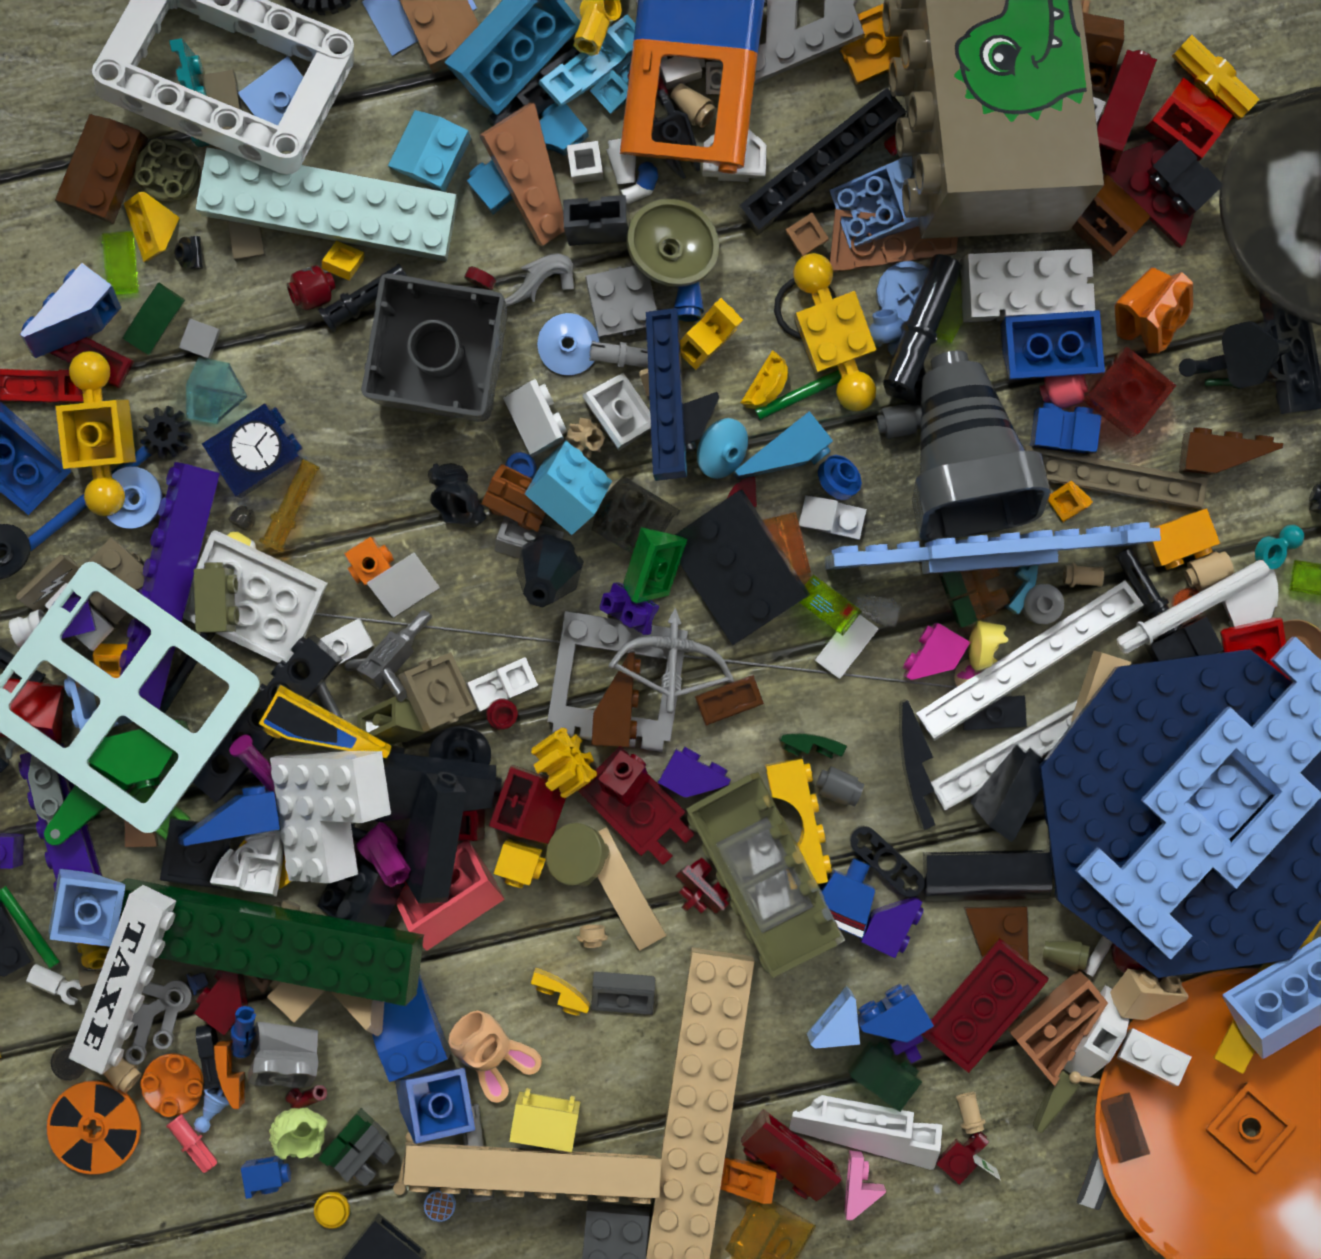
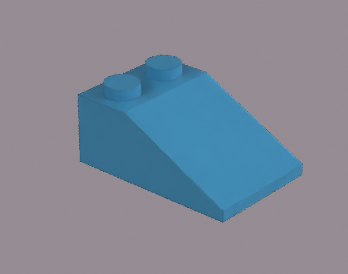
M809 411L736 469L733 476L737 480L803 466L810 460L815 465L829 454L831 450L828 446L833 440Z

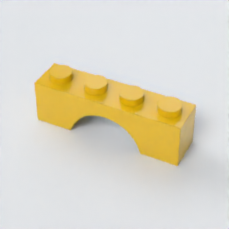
M800 757L766 764L765 769L771 796L789 802L799 812L802 821V832L797 845L817 884L828 882L827 874L832 873L829 855L822 854L820 843H825L826 840L822 824L816 825L814 813L819 812V805L816 794L810 795L808 782L813 781L810 763L804 764L803 759ZM789 868L786 869L790 888H798Z

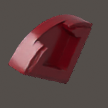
M755 476L745 478L731 489L728 497L743 489L754 508H757Z

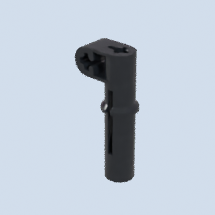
M942 254L933 256L909 318L900 327L902 335L883 380L887 396L918 404L921 400L922 377L926 374L924 362L931 344L936 343L938 340L937 329L962 269L961 263L950 256Z

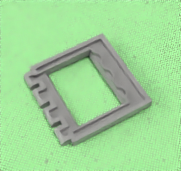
M565 611L547 721L553 723L552 734L562 727L567 729V733L571 738L574 736L576 726L581 727L580 739L592 741L594 710L566 706L576 645L619 651L624 644L638 637H651L655 635L670 637V628L651 625V634L643 635L637 630L624 625L619 619ZM678 629V638L687 640L688 631ZM642 646L631 650L635 651V654L668 659L665 674L668 672V649ZM677 651L676 673L680 677L685 653L683 651ZM662 694L658 721L631 716V720L637 721V736L643 737L641 749L662 752L664 741L671 740L677 696L674 700V711L668 713L666 711L667 696ZM630 739L629 747L635 748L636 739Z

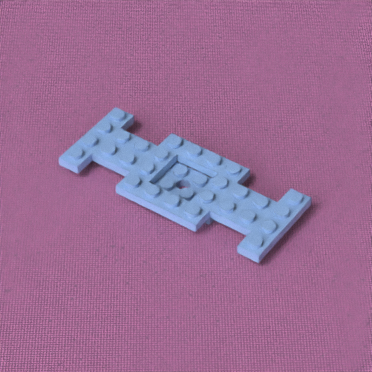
M1143 522L1111 528V526L1086 529V534L1079 535V529L1055 531L1054 536L1052 530H1043L1020 535V532L1000 534V537L989 538L988 535L969 536L968 539L956 540V542L955 538H942L925 543V547H920L919 541L897 544V549L888 550L887 544L868 545L865 547L866 551H858V545L842 546L831 550L832 554L825 557V568L828 570L922 562L923 574L1042 565L1057 563L1058 551L1139 545L1161 541L1160 528H1150V522Z

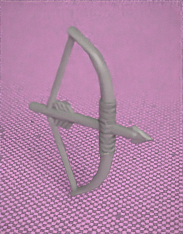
M676 607L668 620V623L671 624L670 637L656 635L638 637L624 644L608 665L609 668H615L666 695V711L668 713L674 711L676 696L726 682H734L725 661L713 649L693 640L678 638V625H681V621ZM652 646L653 648L669 650L668 672L662 675L661 687L617 664L626 652L636 647ZM677 651L691 653L695 651L708 656L720 666L725 678L681 690L682 678L676 673Z

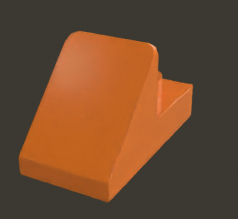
M725 1158L720 1190L762 1204H772L776 1172L768 1170L769 1165L765 1163Z

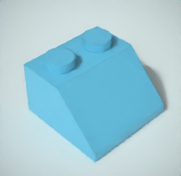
M415 110L388 167L437 191L446 192L471 140L469 131L442 117Z

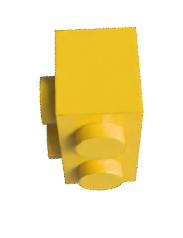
M507 838L502 846L494 874L506 878L505 883L517 888H523L524 884L530 886L533 879L539 880L546 861L545 858L541 857L543 850Z

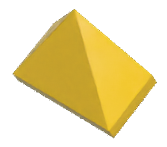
M138 192L123 204L143 262H147L165 251L180 217L146 192Z

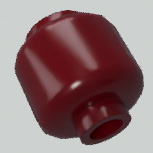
M317 265L292 273L290 282L287 283V290L295 307L299 305L305 311L328 304L332 298L331 291L336 289L331 273H324Z

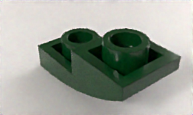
M159 282L122 338L149 356L166 329L171 325L185 299Z
M782 733L779 737V740L784 742L782 748L797 756L800 755L801 751L809 754L813 744L818 745L817 752L833 759L835 754L842 757L847 748V745L834 739L810 733Z

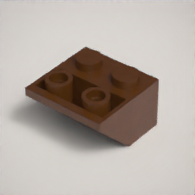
M1083 13L1092 91L1108 94L1124 43V20Z
M1106 173L1103 176L1104 186L1072 226V229L1107 262L1151 216Z

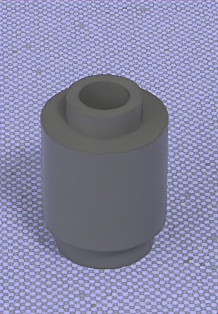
M907 403L882 408L881 415L876 416L879 433H885L887 439L916 434L917 430L921 429L920 405Z
M830 766L828 771H821L815 787L820 788V796L844 806L849 804L855 807L862 794L864 783L859 782L858 777Z

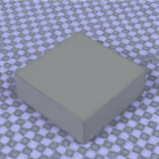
M189 318L179 348L211 359L221 330Z

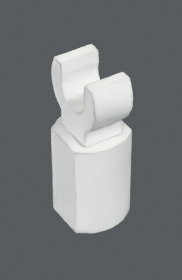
M38 964L32 967L26 980L27 984L54 996L59 994L61 999L69 1005H75L78 1002L77 998L70 995V988L74 987L78 990L84 988L80 987L79 980L67 981L65 976Z

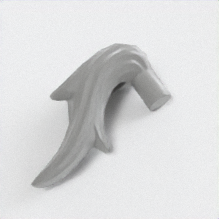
M555 253L522 266L521 269L527 272L524 283L514 294L505 299L506 306H510L527 298L535 302L536 292L540 284L552 274H560L563 290L573 289L572 261L568 256Z

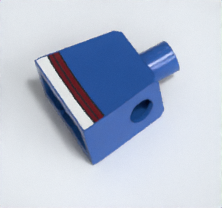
M853 858L846 874L833 869L832 873L827 877L828 882L823 883L820 890L839 929L863 938L875 888L863 882L870 865Z

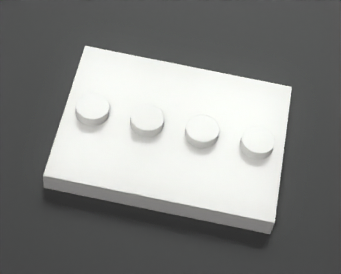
M216 530L212 531L196 569H204V563L223 562V568L234 569V575H237L239 584L238 592L235 593V606L238 607L240 615L239 624L235 625L236 632H217L216 634L279 663L282 660L287 662L294 654L291 648L301 637L305 638L328 583ZM194 576L183 615L184 619L195 623Z

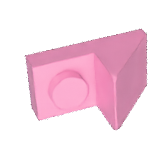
M849 1150L844 1204L846 1220L855 1219L886 1193L883 1184L862 1182V1180H868L869 1162L864 1161L862 1151Z

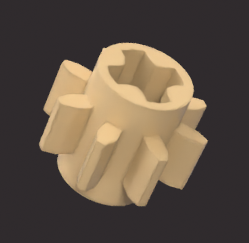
M580 418L579 424L570 423V429L565 439L573 447L579 449L586 458H591V451L601 452L600 448L603 445L605 436L600 430V423H593L591 419Z

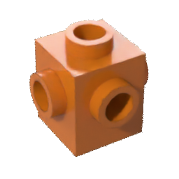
M371 536L344 553L351 563V566L348 567L351 576L357 583L362 581L366 586H368L367 582L392 567L391 562L395 560L387 546L384 544L380 547L376 539ZM370 559H373L375 562L372 569L368 568V561Z

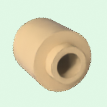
M1215 551L1187 563L1188 569L1184 570L1189 586H1195L1198 591L1209 588L1234 574L1232 561L1225 551L1221 553Z

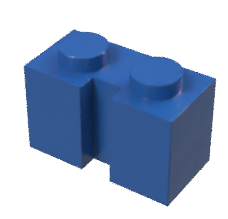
M1044 403L1043 408L1039 407L1034 410L1030 446L1094 454L1098 448L1102 415L1093 414L1092 408L1074 407V412H1067L1053 403Z

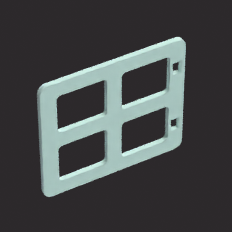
M87 562L79 568L0 675V732L140 831L153 833L166 820L260 689V680L250 670L95 562ZM74 591L82 598L70 613L62 608V606ZM94 592H100L151 629V635L118 678L112 677L62 641V634ZM171 647H178L229 684V690L197 733H192L143 699L139 694L144 683ZM44 661L50 662L100 698V705L67 748H63L11 711L12 702ZM15 672L22 679L12 693H10L8 690L3 689V686ZM121 716L128 717L176 751L179 756L177 762L146 803H141L89 766L90 757Z

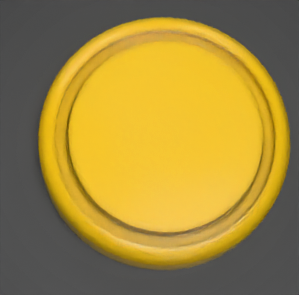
M327 1192L321 1195L314 1206L316 1221L328 1229L342 1226L350 1214L348 1200L338 1192Z

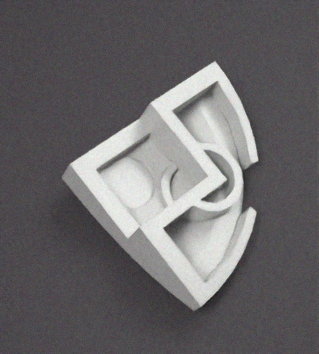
M1270 569L1268 577L1222 601L1230 619L1228 622L1230 627L1272 617L1274 608L1278 604V583L1274 569Z
M281 830L256 833L245 837L246 844L239 847L236 851L229 849L224 854L210 880L212 885L277 897L284 855Z

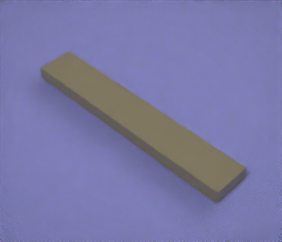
M234 70L202 75L206 96L241 110ZM226 126V127H223L222 129L229 130V129H232L233 127ZM227 221L232 254L235 261L266 256L260 226Z
M1027 445L1023 446L1025 451H1036L1042 454L1048 482L1065 485L1072 480L1079 488L1199 510L1203 509L1208 478Z

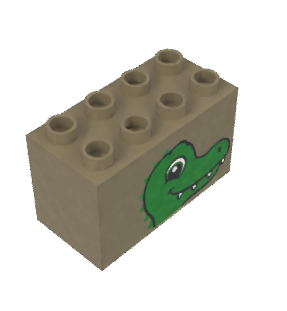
M884 0L882 11L884 34L886 37H898L900 57H892L890 60V92L893 97L905 96L907 117L897 119L895 131L896 149L899 157L912 156L914 178L904 179L902 205L906 218L918 217L920 239L1069 231L1104 186L1081 0Z

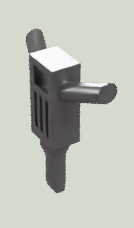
M422 610L405 629L397 634L390 631L367 658L348 660L345 664V670H357L362 680L379 690L387 683L397 700L402 702L406 698L407 692L395 676V673L414 652L411 647L414 638L429 622L432 615Z

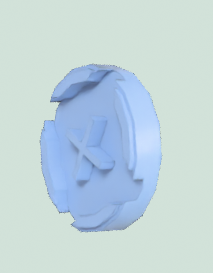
M913 261L898 262L888 268L880 277L876 289L877 303L880 309H896L898 317L907 322L928 268L923 264Z

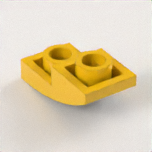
M535 968L531 984L536 985L537 991L549 995H554V991L560 992L557 1005L563 1006L562 1011L577 1016H580L581 1012L588 1013L590 1002L574 986L550 972Z

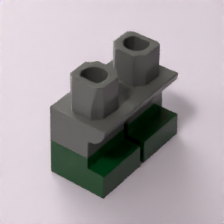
M360 1108L325 1148L318 1159L327 1167L330 1165L337 1170L346 1182L352 1178L355 1182L366 1187L375 1177L377 1171L365 1161L372 1154L385 1165L394 1155L396 1149L385 1138L388 1132Z

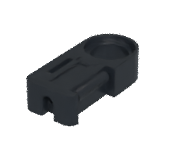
M209 1024L197 1026L196 1043L203 1071L204 1088L206 1090L221 1087L216 1070L214 1046L218 1043L217 1031Z

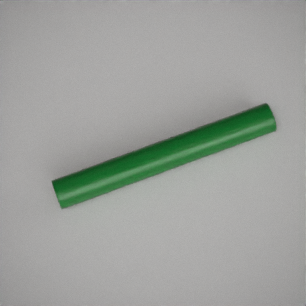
M836 370L776 398L765 407L755 409L759 420L839 383L841 379L840 372Z
M7 886L1 888L0 900L50 969L60 962L10 890Z

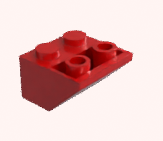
M1183 77L1146 125L1145 129L1158 139L1160 138L1170 148L1181 140L1198 157L1196 160L1199 162L1221 135L1233 115Z

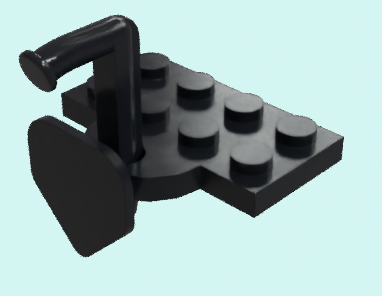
M1305 285L1270 287L1258 290L1260 296L1259 306L1264 322L1256 324L1252 321H1246L1231 325L1224 331L1222 336L1223 355L1202 360L1186 358L1179 364V372L1185 377L1227 369L1230 382L1238 388L1259 385L1265 380L1275 383L1277 390L1276 400L1281 414L1321 409V371Z

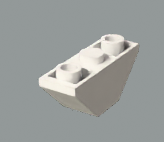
M1106 985L1100 993L1108 1004L1087 1036L1084 1035L1075 1049L1076 1054L1071 1061L1068 1060L1063 1069L1069 1073L1077 1071L1081 1076L1091 1077L1111 1061L1126 1036L1129 1018L1121 1017L1110 994L1112 989Z

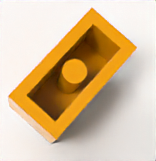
M1206 508L1154 527L1160 528L1161 541L1146 543L1155 567L1165 565L1166 570L1184 564L1182 558L1194 554L1195 559L1213 553L1212 546L1220 544V541Z

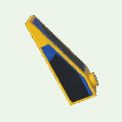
M282 685L279 686L259 722L264 727V732L278 739L282 736L288 740L346 751H382L383 758H387L391 750V745Z

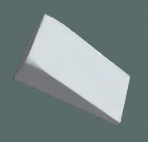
M854 610L852 611L853 614H849L815 659L817 663L839 679L878 630L875 625Z

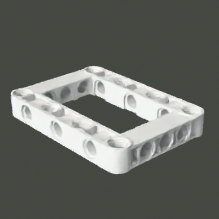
M131 0L97 61L94 63L92 73L96 93L103 100L278 173L292 174L301 167L353 67L354 43L347 33L268 0ZM182 8L199 15V19L232 33L237 31L257 40V43L290 57L295 55L311 62L279 125L137 67L141 58H146L148 54L147 48L155 33L159 34L161 31V22L169 9ZM107 78H115L110 81L105 80ZM166 102L174 103L172 105H164ZM226 126L233 127L232 129H229V130L222 129L223 127H226ZM282 151H291L292 153H290V154H282V153H280V152H282Z

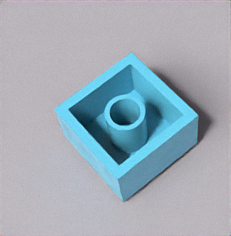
M565 440L542 462L525 495L572 535L595 515L612 480L607 477L603 470L597 468L583 456L579 449L573 447Z

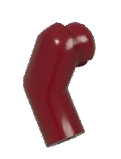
M317 1085L301 1093L298 1088H292L286 1094L285 1101L291 1104V1108H305L324 1100L327 1096V1089L323 1085Z

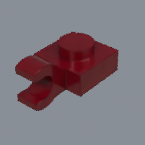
M981 1131L973 1133L964 1144L956 1138L940 1155L936 1164L960 1185L978 1166L974 1162L973 1156L983 1150L989 1143L987 1136Z

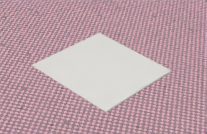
M412 553L367 582L368 586L393 618L440 588L415 553Z

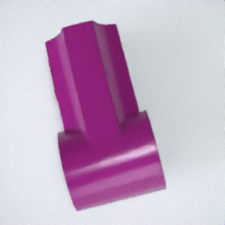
M379 822L356 843V846L360 853L369 862L373 863L385 885L393 887L405 882L409 878L411 869L396 846L398 838L386 824Z

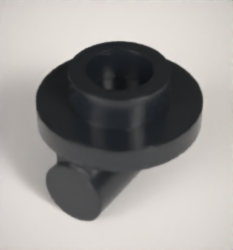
M200 236L182 237L175 246L174 254L176 260L183 268L202 269L203 258Z

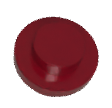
M505 698L496 699L491 702L486 711V717L490 725L499 730L510 728L516 722L518 716L516 706Z

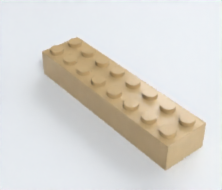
M405 1142L402 1181L403 1185H409L408 1189L412 1192H428L430 1186L440 1187L441 1193L460 1194L461 1188L472 1189L474 1195L491 1196L493 1190H503L505 1196L524 1197V1192L526 1191L535 1192L537 1198L556 1199V1193H564L570 1200L586 1201L588 1200V1195H597L600 1201L619 1202V1196L628 1197V1200H631L632 1203L651 1204V1198H659L661 1159L653 1155L567 1152L561 1150L432 1143L414 1144V1142Z

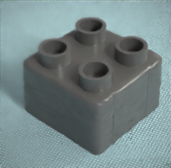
M383 274L379 281L375 303L376 309L361 387L362 394L367 399L382 406L474 422L486 421L493 409L506 331L507 306L504 296L499 292L450 285L397 274Z

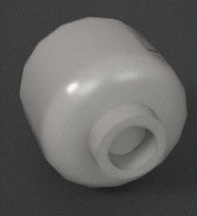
M1050 584L1035 585L1028 591L1024 599L1023 615L1035 624L1055 622L1064 610L1062 593Z

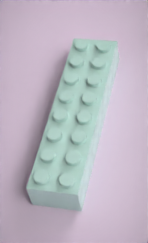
M207 147L195 210L205 217L333 241L337 240L339 242L447 262L458 199L457 195L453 193L301 165L299 170L292 174H282L228 151Z

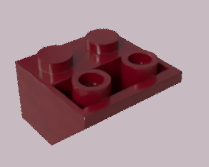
M511 765L489 826L518 837L549 844L566 798L561 796L559 787L551 791L545 783L548 782L549 777L516 765Z

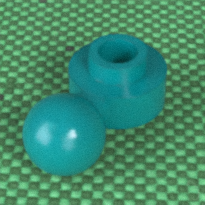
M1287 525L1280 531L1279 539L1271 536L1262 538L1255 549V560H1263L1269 569L1279 568L1286 559L1287 549H1296L1303 544L1305 538L1303 530L1297 525Z

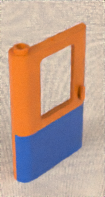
M638 0L620 154L711 163L719 167V172L735 174L737 169L744 168L764 0ZM664 56L717 60L723 63L715 136L712 146L700 147L661 143L652 140L660 66Z

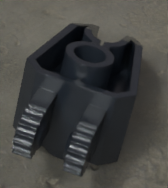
M664 89L657 91L658 100L666 114L658 119L654 115L652 140L661 143L697 146L688 115L674 109ZM663 159L677 176L682 179L686 178L679 160ZM690 161L694 171H700V162Z

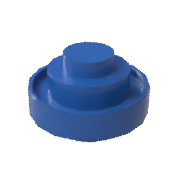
M832 455L819 465V481L829 495L836 499L847 500L860 490L862 484L861 475L857 467L849 459L840 455Z

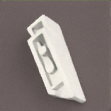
M824 1095L814 1099L812 1104L800 1112L794 1111L789 1127L794 1132L929 1170L935 1168L941 1148V1124L913 1123L914 1112Z

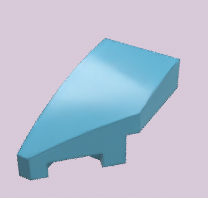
M1038 565L1020 566L1014 575L1023 583L1004 606L1013 614L1020 613L1024 607V599L1028 591L1035 586Z

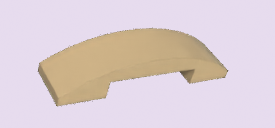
M605 827L598 832L602 836L604 843L609 847V856L597 877L640 951L667 935L622 857V853L610 831Z

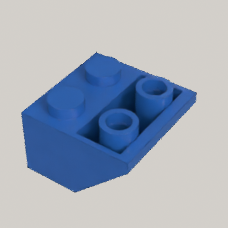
M898 984L885 992L886 997L877 1003L874 1000L869 1001L858 1009L860 1012L857 1014L858 1023L863 1032L906 1043L934 1027L908 984L903 987L901 984Z

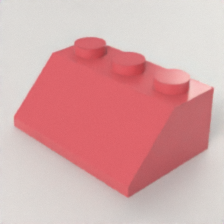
M463 841L457 845L447 902L419 904L405 881L403 882L405 886L396 905L408 931L424 934L422 947L428 951L505 899L494 877L471 842Z

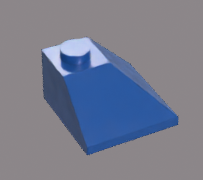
M465 1068L424 1073L395 1080L400 1112L414 1144L475 1130Z

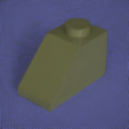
M394 696L357 714V727L386 743L407 742L426 733L423 731L409 699L406 698L399 702Z

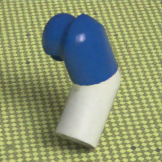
M643 162L638 168L640 173L636 184L621 190L622 195H626L628 204L653 193L659 177L658 169L654 167L653 163Z

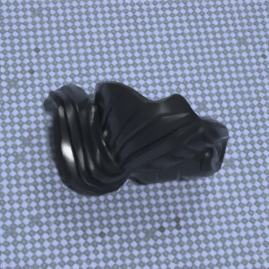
M438 463L433 464V467L428 471L429 483L435 485L436 489L431 493L430 502L434 508L439 510L443 521L469 528L479 526L486 519L484 506L480 503L478 493L467 484L468 474L463 466L455 463L443 464L441 466Z

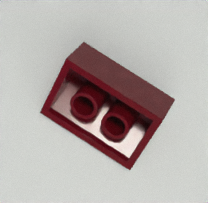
M765 1109L759 1113L741 1137V1143L744 1146L743 1152L756 1162L759 1159L769 1165L768 1170L776 1172L777 1179L782 1181L785 1177L794 1184L792 1189L806 1200L808 1197H811L817 1202L842 1180L837 1164L795 1132L791 1131Z

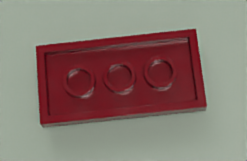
M999 938L931 1017L930 1020L934 1027L921 1035L966 1072L970 1073L1044 987L1049 978Z

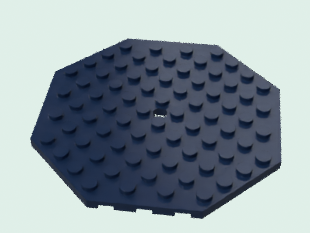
M1250 649L1115 667L1039 766L1044 795L1045 820L1049 834L1051 866L1054 872L1056 900L1158 978L1290 960L1321 920V798L1237 889L1233 888L1213 868L1201 879L1170 913L1192 935L1189 941L1172 959L1165 956L1075 871L1096 847L1100 848L1121 868L1162 824L1160 822L1161 819L1140 800L1226 707H1231L1252 727L1293 683ZM1321 751L1301 771V774L1320 792ZM1270 795L1229 839L1231 842L1275 795Z

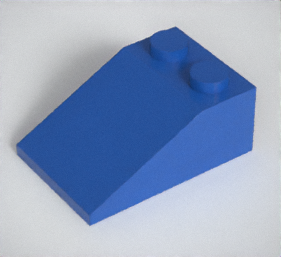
M0 402V492L29 515L68 476L71 469H63L62 460L23 420Z
M265 786L243 788L242 795L232 797L178 836V843L187 846L279 830L280 826L274 792L265 790Z
M419 973L417 995L406 1006L384 1002L382 1033L378 1037L372 1034L377 1053L389 1082L445 1061L451 1054Z

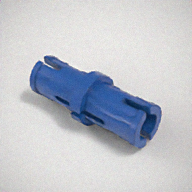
M242 1006L237 1009L235 1024L231 1028V1038L233 1040L231 1052L233 1051V1056L240 1059L246 1058L251 1054V1044L256 1036V1032H254L256 1013L254 1014V1009L248 1006Z

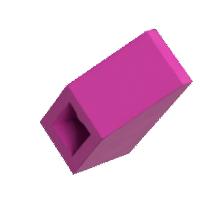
M934 623L933 627L927 625L918 640L922 643L916 654L910 653L902 667L906 670L903 676L909 680H914L953 670L971 642L939 623Z

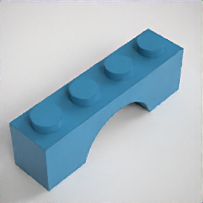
M554 103L541 114L543 118L539 122L547 150H552L566 156L568 154L567 145L580 144L589 137L588 130L567 104L557 106ZM493 160L486 165L480 163L469 173L470 178L467 180L469 187L492 215L513 199Z

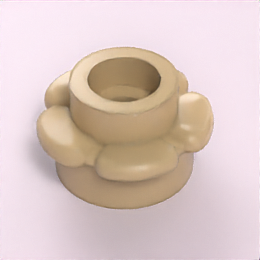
M598 924L581 926L580 936H577V940L583 942V946L587 948L601 947L602 941L608 939V936L605 934V926Z

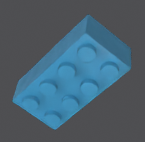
M502 0L444 63L480 105L498 115L578 30L581 21L564 0Z

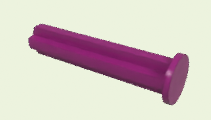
M243 735L237 738L230 746V754L234 757H239L261 783L275 794L271 764L254 747L250 736Z

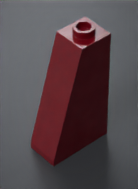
M1127 49L1097 128L1102 168L1112 172L1116 171L1157 59L1152 58L1145 51H1131Z

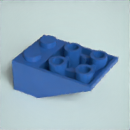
M81 263L76 270L72 269L68 272L63 280V285L56 293H51L47 296L39 313L35 317L32 316L27 319L22 327L20 336L34 358H38L102 331L122 307L112 285Z

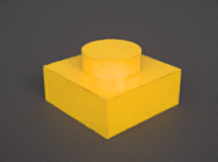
M336 240L322 260V269L350 281L364 261V252Z

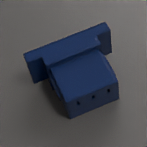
M205 972L190 976V973L186 974L187 984L191 987L190 989H192L194 996L198 994L197 990L209 985Z

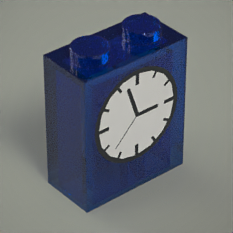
M264 403L202 443L235 497L242 498L303 459L299 452L303 449V446L294 433L288 435L283 427L286 420L277 407L272 409Z

